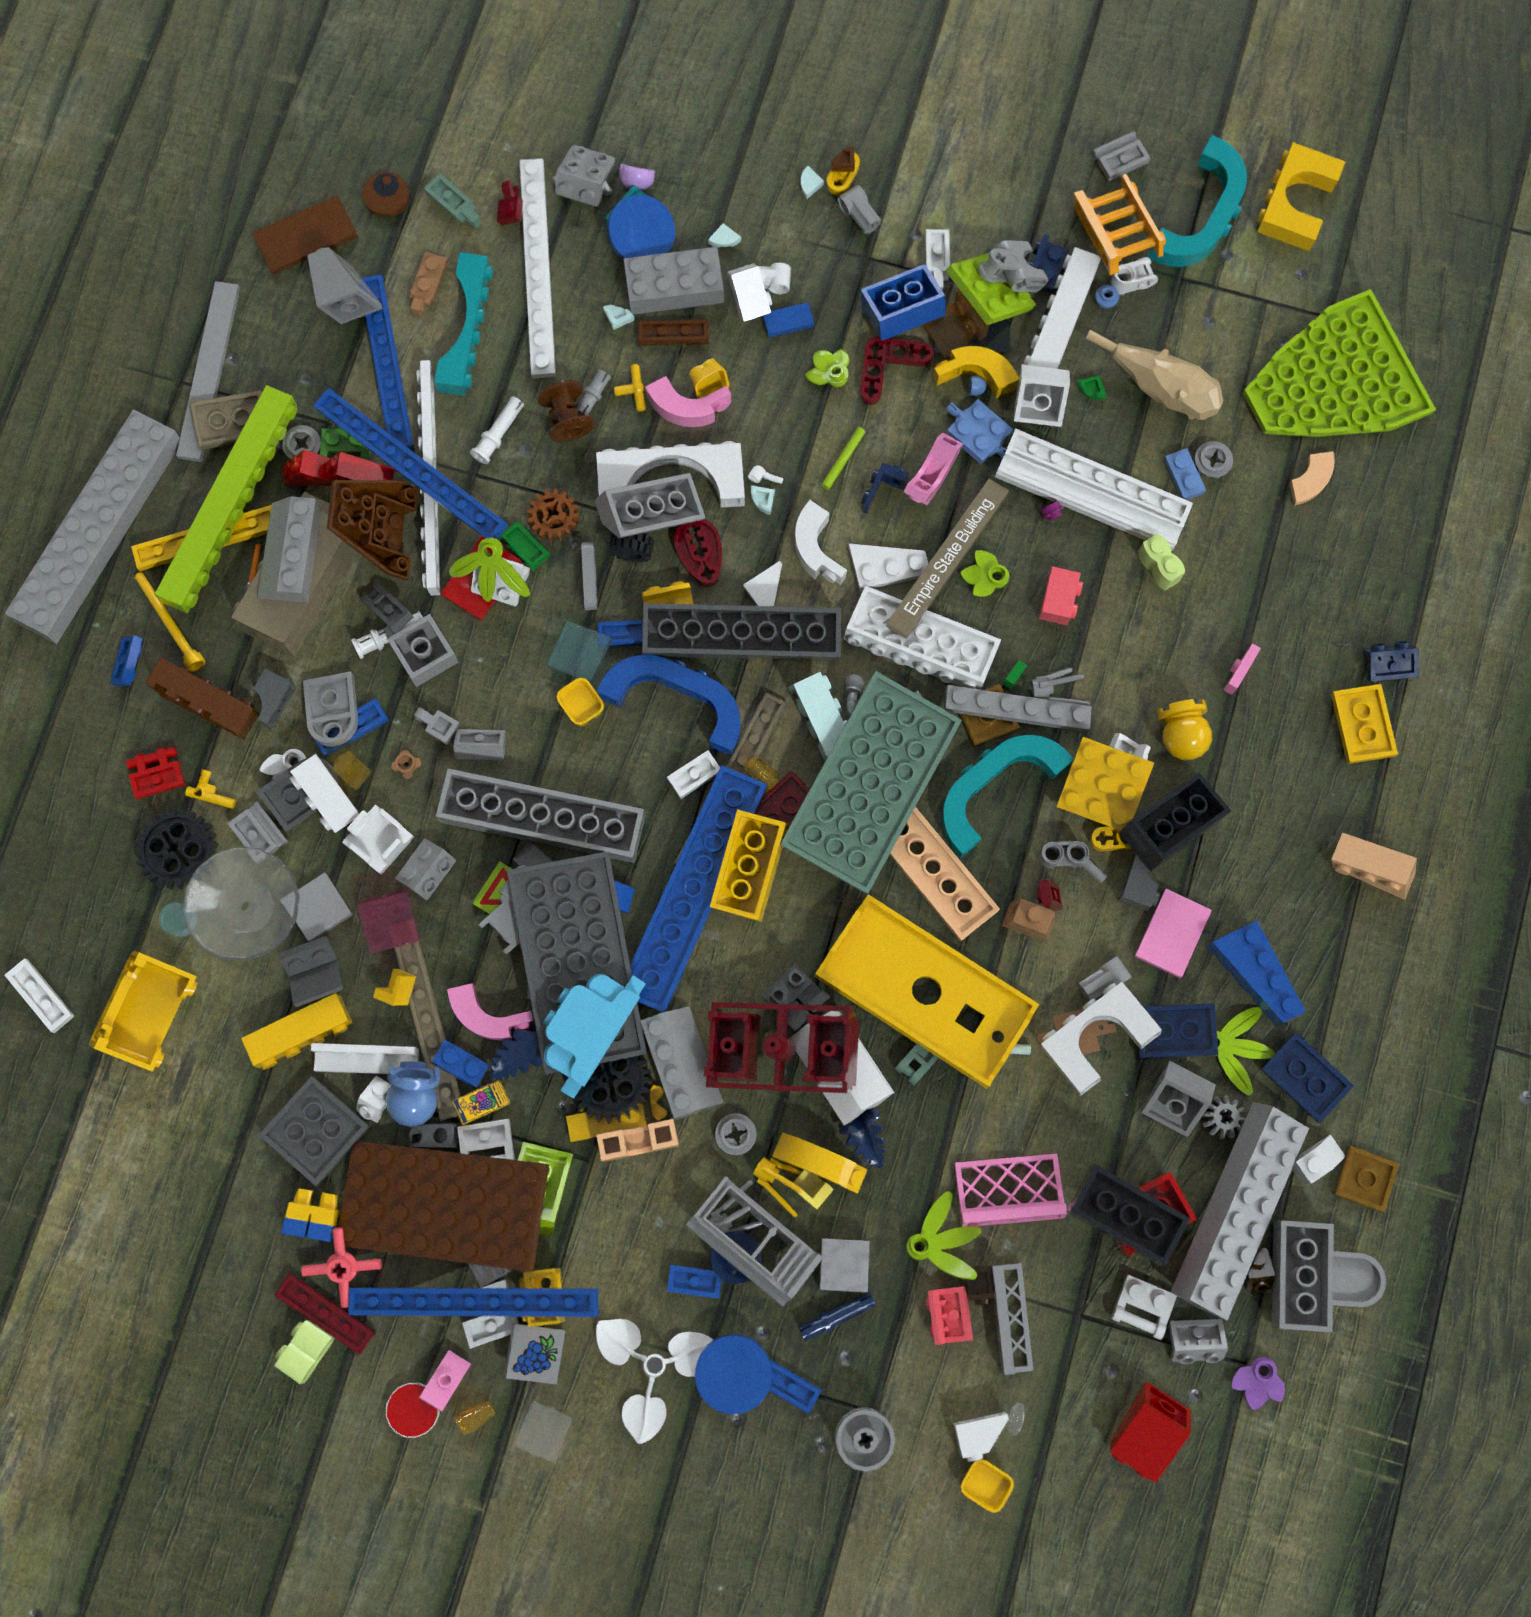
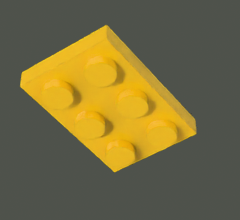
M1381 684L1333 691L1331 693L1347 764L1398 755Z

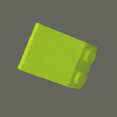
M523 1142L518 1157L519 1161L549 1164L539 1234L552 1236L573 1154Z

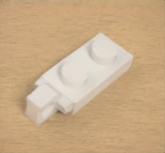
M926 229V266L941 290L943 288V281H948L949 275L946 272L950 265L949 230Z

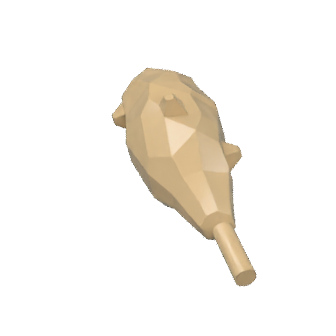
M1092 330L1087 334L1086 339L1112 352L1113 359L1133 378L1140 390L1163 406L1188 415V418L1191 420L1194 418L1204 420L1218 413L1223 403L1220 383L1209 376L1200 366L1169 355L1167 349L1158 352L1123 343L1116 344Z

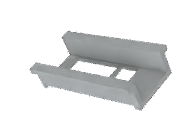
M725 1176L685 1226L783 1307L786 1302L795 1296L823 1257L814 1252ZM725 1193L742 1207L750 1206L748 1212L769 1228L768 1235L752 1256L706 1219ZM777 1235L790 1246V1249L773 1271L769 1272L755 1260V1257L768 1240Z

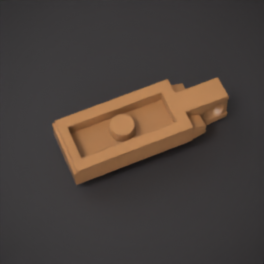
M425 252L410 292L409 299L413 301L410 309L413 315L422 317L425 306H431L435 302L448 266V258Z

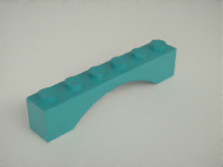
M460 252L456 277L466 297V320L457 342L447 354L438 360L434 384L439 393L466 396L467 388H471L472 374H470L471 366L476 364L477 354L474 350L475 345L480 343L481 331L479 330V325L484 322L485 318L483 304L489 298V287H487L488 280H492L493 266H490L488 256Z

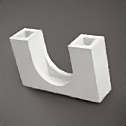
M1123 982L1117 986L1115 983L1108 986L1102 992L1104 996L1099 1000H1090L1083 1006L1084 1011L1077 1017L1075 1014L1069 1016L1062 1023L1064 1027L1057 1032L1052 1030L1042 1038L1044 1041L1041 1044L1042 1049L1080 1096L1101 1081L1099 1074L1086 1060L1079 1048L1080 1035L1089 1024L1099 1020L1113 1021L1128 1033L1140 1049L1144 1048L1161 1034L1162 1029Z

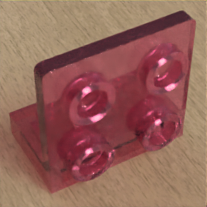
M409 888L360 900L357 904L371 953L419 941L420 936L410 904L411 893Z

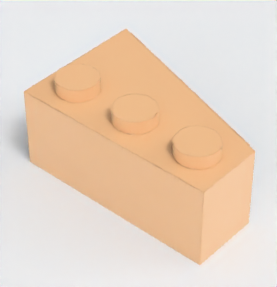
M1342 833L1331 861L1332 867L1338 873L1355 877L1405 900L1416 874L1417 858Z

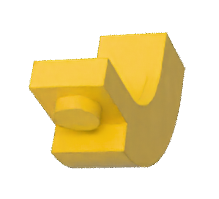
M966 346L951 350L949 362L948 360L940 362L934 368L932 377L936 386L960 375H976L986 381L995 398L1017 389L1019 376L1009 361L993 350L978 346Z
M783 1132L773 1153V1157L789 1165L820 1176L857 1194L867 1172V1169L847 1158Z

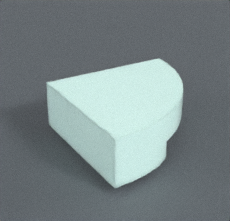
M809 166L804 169L801 175V189L806 199L824 185V180Z
M723 223L708 239V244L717 248L732 247L741 241V236Z
M615 305L603 307V311L613 330L635 321L633 314L628 309Z
M751 485L753 503L760 511L770 515L775 490Z

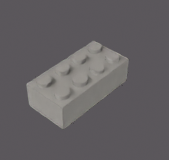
M717 247L624 258L632 314L724 303V288Z

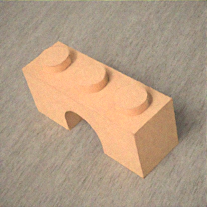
M674 1119L651 1123L639 1128L617 1130L597 1135L602 1162L679 1146Z

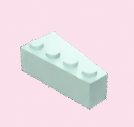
M821 672L787 688L791 695L796 693L798 697L796 699V706L800 714L808 717L807 727L813 738H818L820 743L817 744V747L825 761L847 720H842L839 713L842 711L841 705L837 698H832L830 694L831 684L827 676H822Z

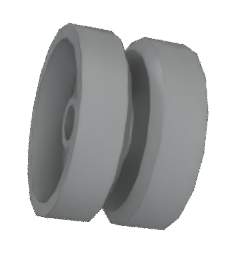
M867 1407L851 1409L842 1416L836 1426L834 1437L836 1448L844 1462L852 1468L861 1471L876 1470L887 1463L891 1457L895 1445L893 1428L885 1416L875 1409ZM866 1433L869 1436V1440L866 1443L860 1442V1434Z

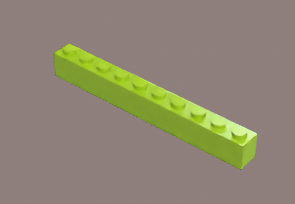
M267 385L264 388L155 592V596L161 603L187 614L190 608L196 605L198 593L202 586L207 584L210 576L209 572L213 565L218 563L224 544L230 541L232 529L235 523L241 520L246 502H250L252 499L255 485L264 476V468L268 461L273 459L279 440L285 437L286 427L290 419L293 420L296 416L297 404L293 396Z

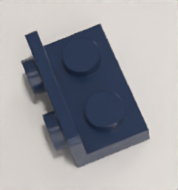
M1045 234L1042 242L1038 240L1035 245L1033 254L1036 257L1034 261L1029 260L1028 264L1045 272L1048 282L1041 290L1053 293L1069 249L1048 242L1049 235Z
M1409 641L1395 642V646H1386V644L1382 643L1371 644V648L1363 649V654L1367 656L1369 681L1419 677V648L1411 645Z

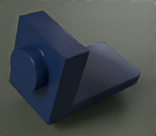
M882 463L879 470L875 469L870 483L873 484L870 491H865L861 500V504H864L863 513L868 514L881 482L904 490L909 473L902 467L890 466Z

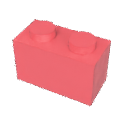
M1052 566L1047 579L1039 619L1066 626L1071 618L1075 619L1078 604H1074L1075 597L1080 596L1083 582L1079 581L1081 573Z

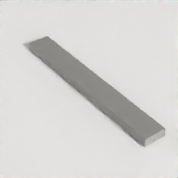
M215 281L176 454L178 459L202 462L205 449L199 450L189 402L213 399L217 396L240 292L238 284Z

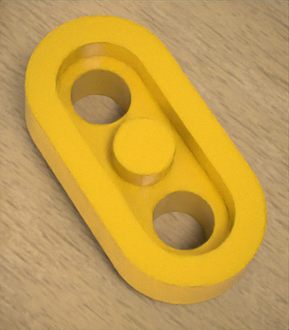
M855 152L854 172L830 171L828 174L827 189L830 193L842 195L849 190L860 165L859 156ZM840 183L842 186H835L834 184Z

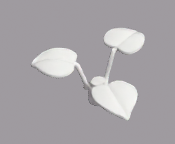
M626 1319L601 1320L597 1324L596 1339L603 1357L612 1364L623 1365L632 1355L644 1362L643 1371L649 1377L645 1397L634 1395L625 1402L622 1408L623 1423L638 1444L653 1438L661 1429L666 1418L664 1401L657 1397L650 1398L655 1378L664 1372L665 1364L674 1361L675 1369L683 1376L694 1377L698 1358L703 1349L713 1339L697 1332H683L674 1336L669 1342L668 1349L673 1357L663 1359L658 1354L646 1357L634 1351L640 1345L641 1334L633 1322Z

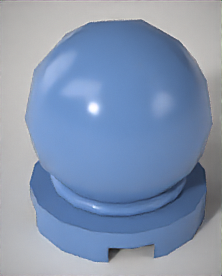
M417 1061L400 1062V1067L395 1068L393 1065L389 1067L387 1080L392 1085L387 1093L386 1108L390 1116L398 1124L414 1127L424 1124L433 1116L438 1103L437 1092L434 1087L438 1086L440 1082L441 1071L439 1068L428 1069L426 1068L427 1063Z

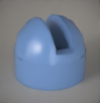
M970 376L969 395H980L985 391L987 385L982 377Z

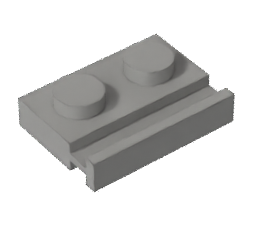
M1135 131L1094 149L1092 155L1098 160V165L1108 182L1149 163L1150 156L1141 141L1136 138Z
M256 802L254 806L246 809L227 824L255 861L260 864L276 852L280 846L288 843V840L262 806Z

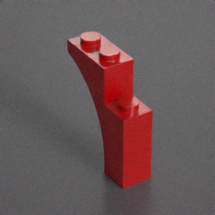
M302 450L284 464L282 476L285 477L283 485L292 488L308 485L332 486V481L393 480L394 469L343 452H339L334 457L329 458Z

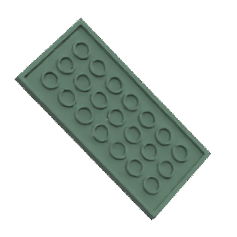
M875 671L787 829L780 846L864 894H868L962 720Z

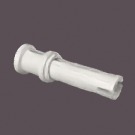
M512 396L489 431L482 433V439L476 448L470 450V454L476 460L483 464L490 462L489 457L496 448L501 446L500 439L524 407L523 402L520 403L521 400Z
M420 611L413 614L414 618L399 631L423 618ZM389 627L378 631L372 629L370 634L357 640L353 638L351 641L359 658L362 659L369 652L376 649L382 650L385 647L384 644L389 643L387 638L396 633Z

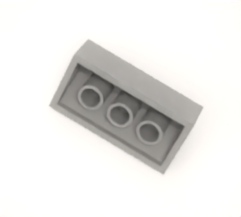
M690 473L605 490L594 500L602 524L618 538L700 521L706 518Z
M291 496L272 503L258 598L308 603L322 508L315 498Z
M690 1007L663 1012L641 1020V1025L674 1119L678 1120L722 1104L723 1100L719 1089L706 1088L704 1067H707L708 1057Z

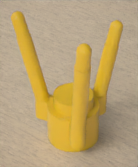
M763 1157L753 1175L758 1177L757 1183L764 1186L793 1217H797L795 1210L768 1181L773 1183L777 1179L798 1193H802V1188L781 1176L778 1168L799 1175L802 1171L780 1163L774 1158L768 1160Z

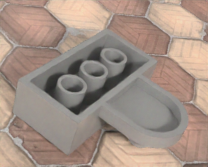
M1273 1221L1272 1266L1275 1272V1279L1272 1286V1328L1333 1333V1305L1367 1307L1373 1305L1382 1297L1386 1287V1277L1382 1266L1377 1260L1367 1254L1334 1251V1224Z

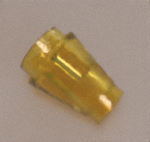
M751 756L743 765L751 778L767 784L766 792L771 790L780 779L776 770L754 756Z
M489 1400L484 1403L482 1402L459 1411V1415L455 1416L454 1419L463 1436H466L469 1433L472 1435L496 1414Z

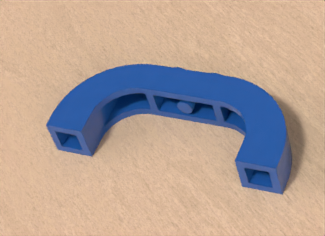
M638 655L617 663L601 681L597 694L602 700L620 708L629 690L636 684L644 681L658 682L706 703L714 710L717 716V725L709 740V745L713 749L732 756L740 737L739 709L731 693L719 682L709 678L706 672L699 669L695 671L686 668L687 665L679 660L674 659L672 662L655 655Z

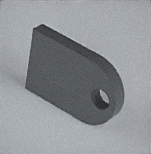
M308 758L299 761L256 791L286 832L318 810L316 808L313 811L304 799L308 795L302 788L297 790L289 779L293 776L290 771ZM320 759L339 785L338 775L334 767L327 761Z

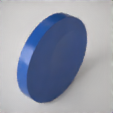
M632 195L620 201L610 213L607 222V236L612 249L623 260L624 258L668 253L673 245L675 225L670 212L659 200L647 195Z
M740 1334L720 1336L711 1341L698 1358L695 1369L696 1386L704 1401L715 1410L726 1414L748 1412L764 1400L770 1389L772 1366L769 1356L758 1342L748 1336Z

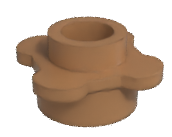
M403 750L391 767L393 771H399L403 774L405 779H410L413 777L415 769L421 766V760L414 758L408 750Z

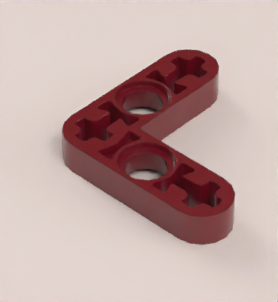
M879 337L869 339L866 342L860 390L862 402L866 405H875L880 401L885 363L925 367L931 363L933 358V348L931 345L925 342L889 338L881 341ZM873 346H878L877 359H872ZM896 347H901L905 350L906 354L902 357H897L893 354L892 350ZM910 349H913L912 358H909ZM920 351H925V358H920ZM874 366L879 369L880 373L877 376H870L867 373V369ZM870 383L874 384L873 397H868Z

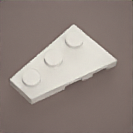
M849 544L848 546L859 591H863L865 586L874 589L918 579L928 565L926 553L923 550Z

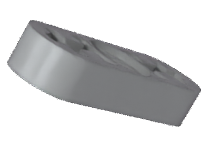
M582 542L585 611L598 610L594 542Z

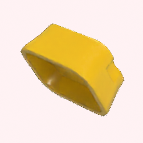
M713 358L708 359L702 365L694 367L689 372L697 399L703 398L725 386L729 388L726 370Z
M585 678L575 679L557 693L559 704L570 720L577 726H585L590 720L600 716L603 711L604 704L602 699Z
M983 1459L976 1460L971 1465L961 1484L962 1493L966 1497L993 1513L1002 1509L1014 1487L1013 1479L1008 1474Z

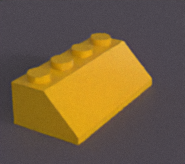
M737 810L710 903L711 908L762 922L783 849L780 843L789 827L787 823Z

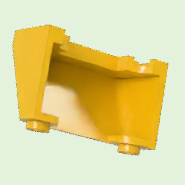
M133 951L96 1025L89 1046L153 1072L154 1068H158L163 1061L165 1054L161 1052V1044L182 999H185L187 995L192 996L197 987L195 979L197 976L140 952Z

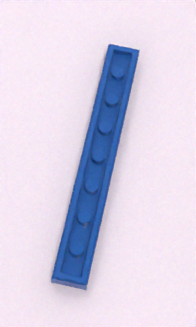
M381 274L362 278L382 304V309L367 314L365 317L386 432L410 450H415L383 276Z

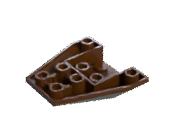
M399 480L332 481L327 529L385 574L405 581L409 580L411 556L402 554L400 551L404 516L416 511L419 488Z

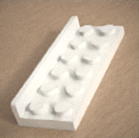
M865 586L846 628L845 641L852 646L867 649L877 656L892 659L897 664L912 667L922 674L937 677L942 682L981 690L1001 639L928 610L909 637L905 639L886 627L888 620L903 600Z

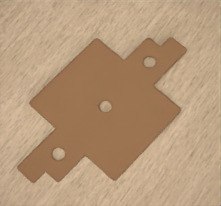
M1084 1009L1054 1015L1055 1031L1057 1032L1064 1027L1062 1023L1069 1016L1075 1014L1077 1017ZM1099 1020L1089 1024L1079 1038L1081 1053L1084 1055L1100 1051L1097 1036L1116 1032L1115 1024H1108L1107 1020ZM1099 1025L1103 1026L1102 1030L1099 1029ZM1049 1032L1038 1034V1043H1043L1042 1038Z

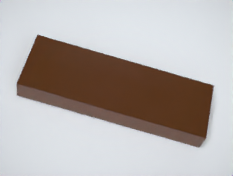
M708 319L638 320V346L709 344Z

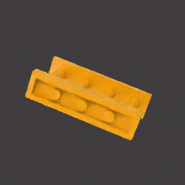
M1127 174L1122 175L1121 189L1097 198H1087L1083 190L1074 193V210L1110 275L1119 272V261L1123 257L1153 247L1158 257L1163 256V245H1166L1164 233L1158 231L1138 195L1135 182H1131ZM1124 197L1129 204L1126 207L1101 216L1100 214L1096 215L1094 208ZM1135 214L1138 220L1136 223L1112 232L1105 231L1103 228L1104 224ZM1144 230L1147 236L1145 240L1120 249L1118 247L1114 248L1112 241Z

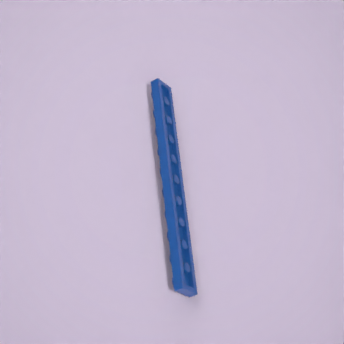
M330 388L313 405L322 415L484 539H498L508 527L505 521Z
M354 1287L349 1288L348 1315L599 1316V1288Z

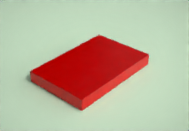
M482 536L475 544L473 549L470 551V553L478 551V546L480 542L484 539ZM487 547V551L493 554L492 549ZM503 549L502 558L523 564L522 560ZM473 572L462 577H452L440 593L441 596L482 621L496 600L491 599V601L487 602L481 595L471 592Z

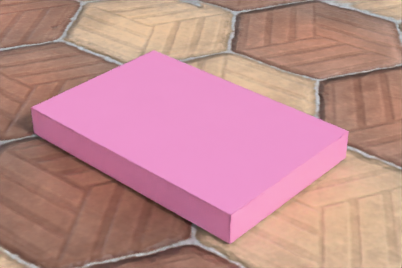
M1165 889L1134 957L1178 978H1182L1212 910L1171 890Z

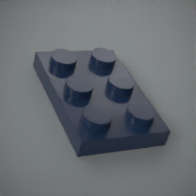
M1215 1003L1143 1007L1162 1031L1157 1038L1144 1048H1139L1140 1059L1218 1055Z
M1296 1032L1287 1039L1260 1069L1317 1123H1321L1354 1086Z

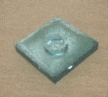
M566 621L547 665L574 677L585 678L593 684L612 638Z

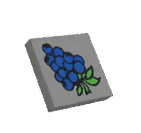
M513 1323L504 1378L557 1384L565 1330L540 1326L528 1327V1325Z

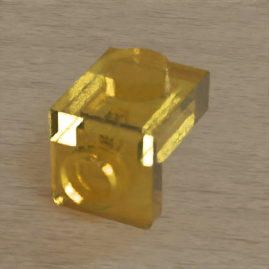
M349 750L337 757L332 768L339 778L355 790H358L372 773Z

